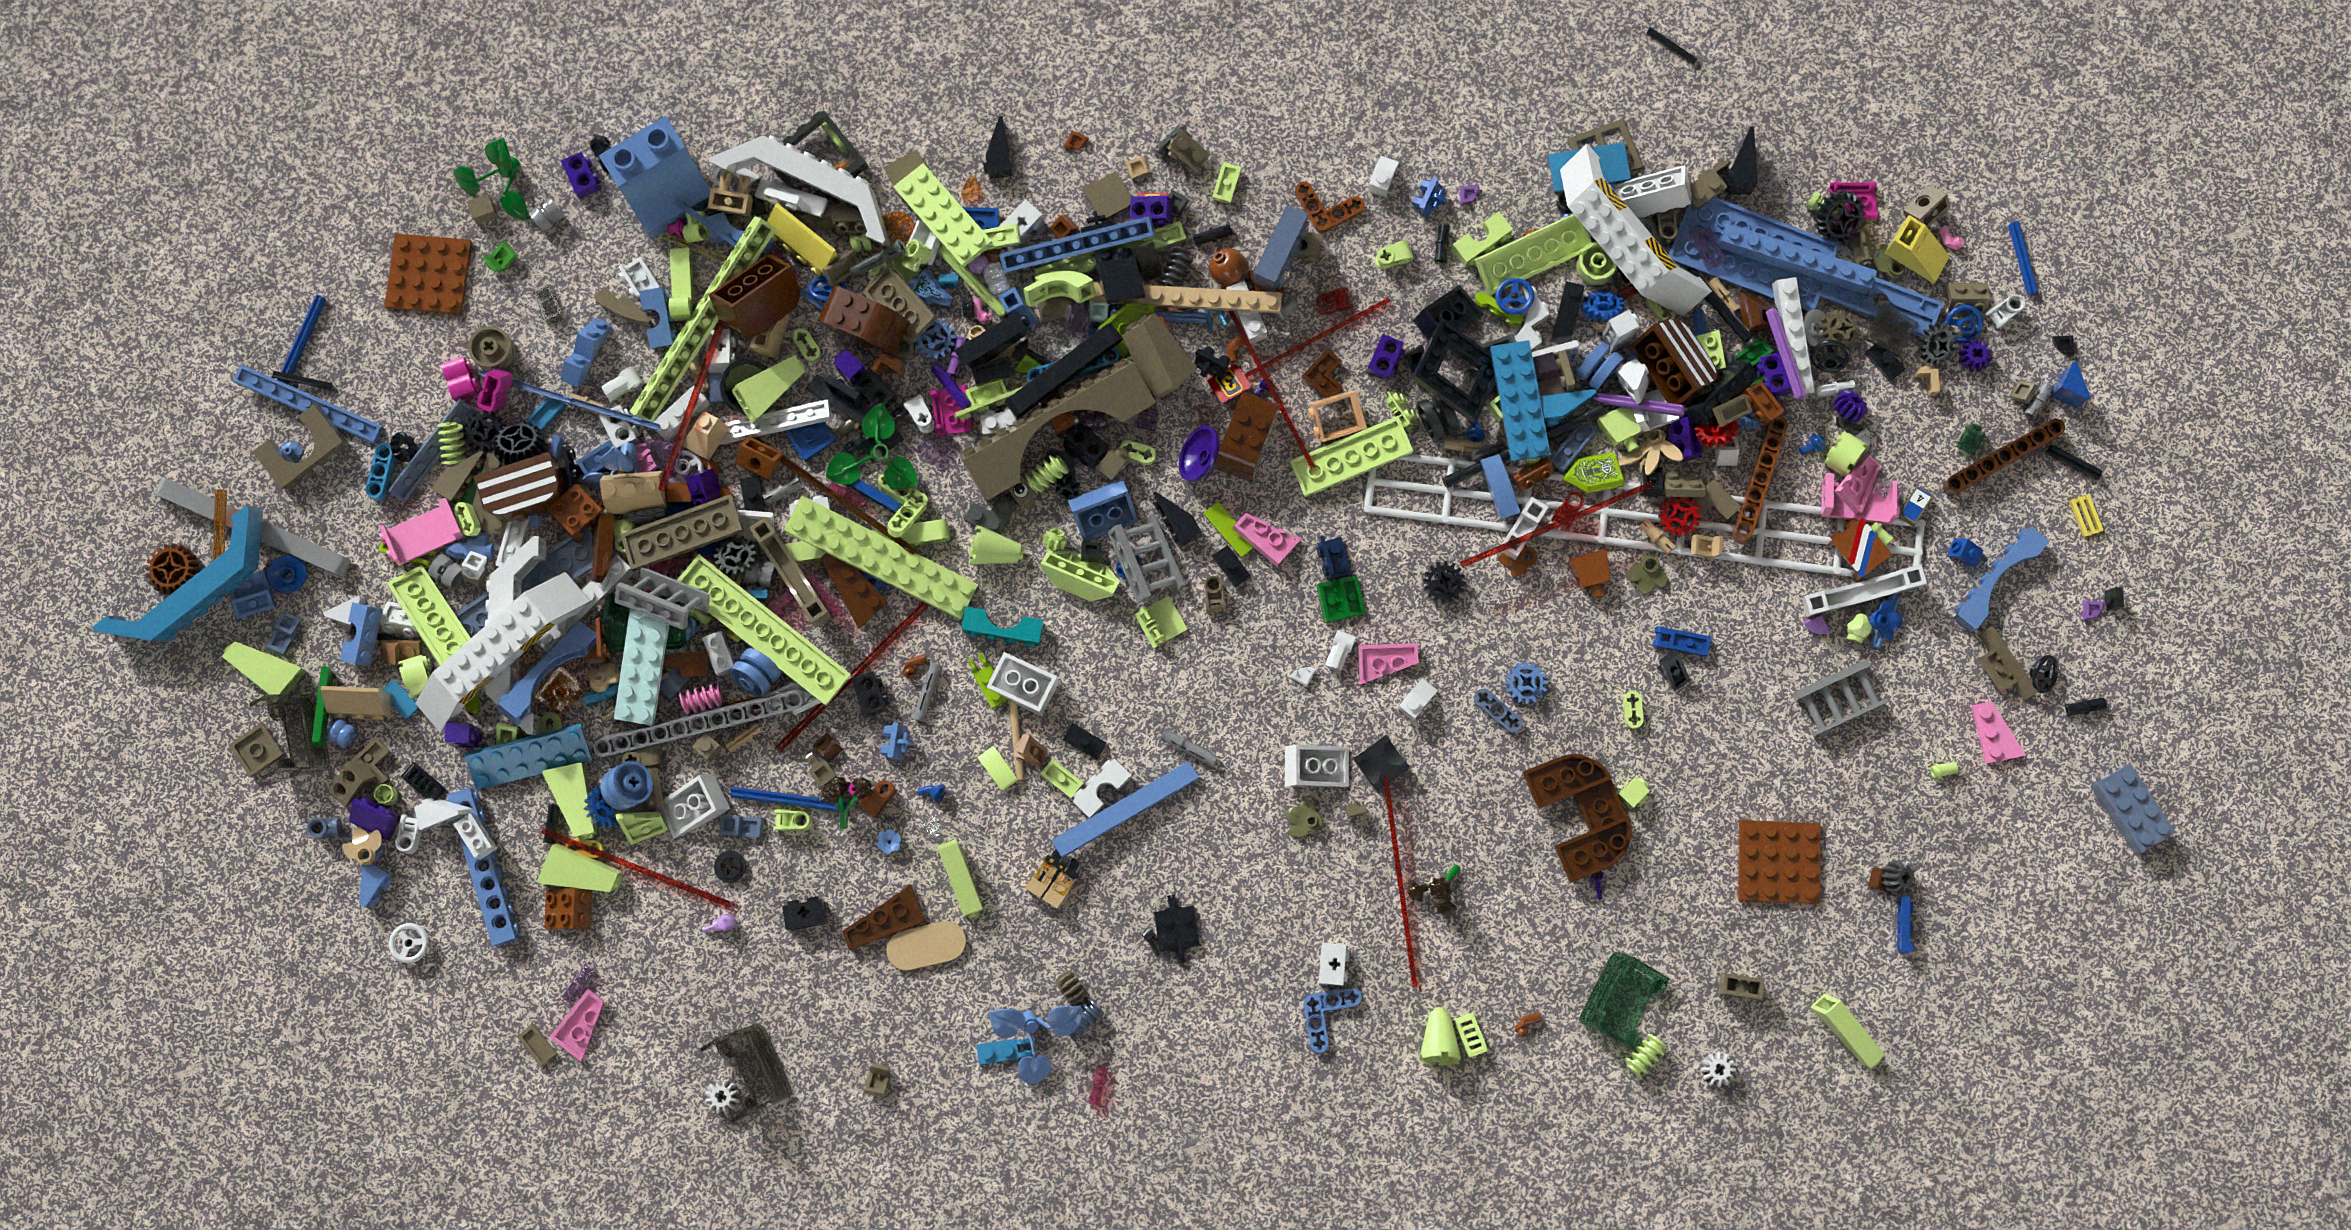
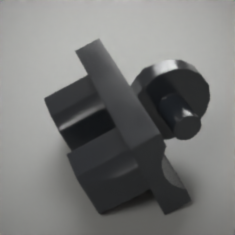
M1093 211V217L1086 218L1087 224L1095 222V225L1081 227L1080 231L1084 233L1115 225V222L1099 224V221L1106 220L1105 215L1098 216L1097 211Z
M1206 346L1203 350L1198 348L1195 352L1196 359L1194 364L1201 370L1200 376L1205 378L1210 374L1224 380L1227 376L1230 358L1226 355H1221L1219 359L1214 357L1215 351L1209 346Z

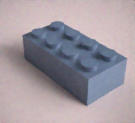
M1286 205L1254 271V285L1270 292H1275L1277 288L1280 289L1285 280L1283 278L1285 271L1289 272L1292 266L1293 254H1298L1301 247V238L1305 239L1309 231L1308 226L1310 222L1308 221L1307 213Z
M2131 763L2090 786L2135 855L2143 853L2176 833Z

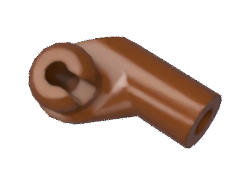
M1233 336L1226 346L1230 363L1238 362L1236 350L1245 345V338L1243 336Z
M701 457V463L707 469L714 468L718 478L719 465L711 458L707 460Z
M925 654L907 660L903 669V675L906 678H913L918 666L927 664Z
M1540 1013L1525 1015L1515 1026V1032L1519 1037L1527 1036V1027L1529 1025L1542 1021Z

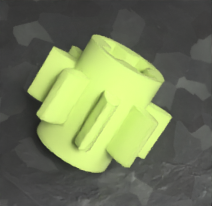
M1053 528L1050 532L1046 531L1042 543L1046 544L1048 551L1056 552L1060 551V549L1064 550L1068 538L1064 537L1062 530Z

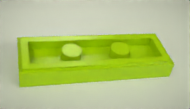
M1219 501L1203 513L1240 558L1244 557L1254 548L1232 529L1237 522Z

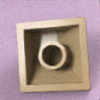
M705 411L701 412L680 446L710 460L729 427L717 417Z

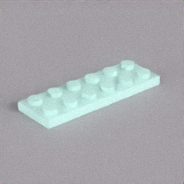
M630 609L614 719L652 726L655 723L669 624L633 609Z

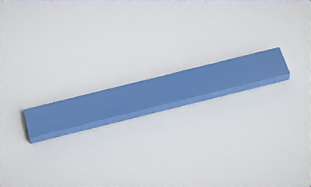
M240 364L232 380L235 384L302 413L313 404L320 405L338 429L373 444H376L384 428L377 423Z
M1188 761L1051 841L1060 857L1064 858L1199 780V776Z

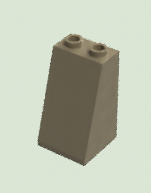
M1155 313L1149 317L1144 315L1137 323L1134 321L1126 327L1127 332L1122 336L1155 401L1176 390L1198 369Z

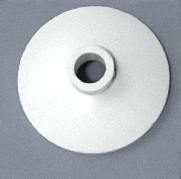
M1818 309L1810 310L1803 318L1806 341L1812 347H1815L1825 339L1824 336L1819 335L1823 332V330L1819 329V326L1823 324L1821 319L1825 318L1826 314Z

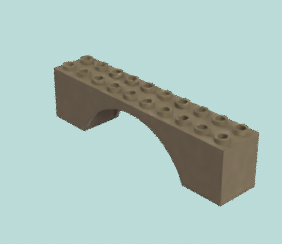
M1124 359L1113 364L1115 367L1107 370V368L1097 373L1098 377L1082 381L1080 387L1068 389L1063 393V397L1059 399L1055 397L1046 402L1047 406L1042 409L1039 407L1029 412L1030 416L1025 419L1020 417L1012 422L1013 425L1007 429L1003 427L995 432L996 435L992 438H989V436L978 442V446L974 448L970 446L964 449L959 457L981 496L988 501L1020 482V464L1029 440L1045 422L1068 411L1087 409L1107 413L1123 423L1154 405L1156 402L1134 362Z

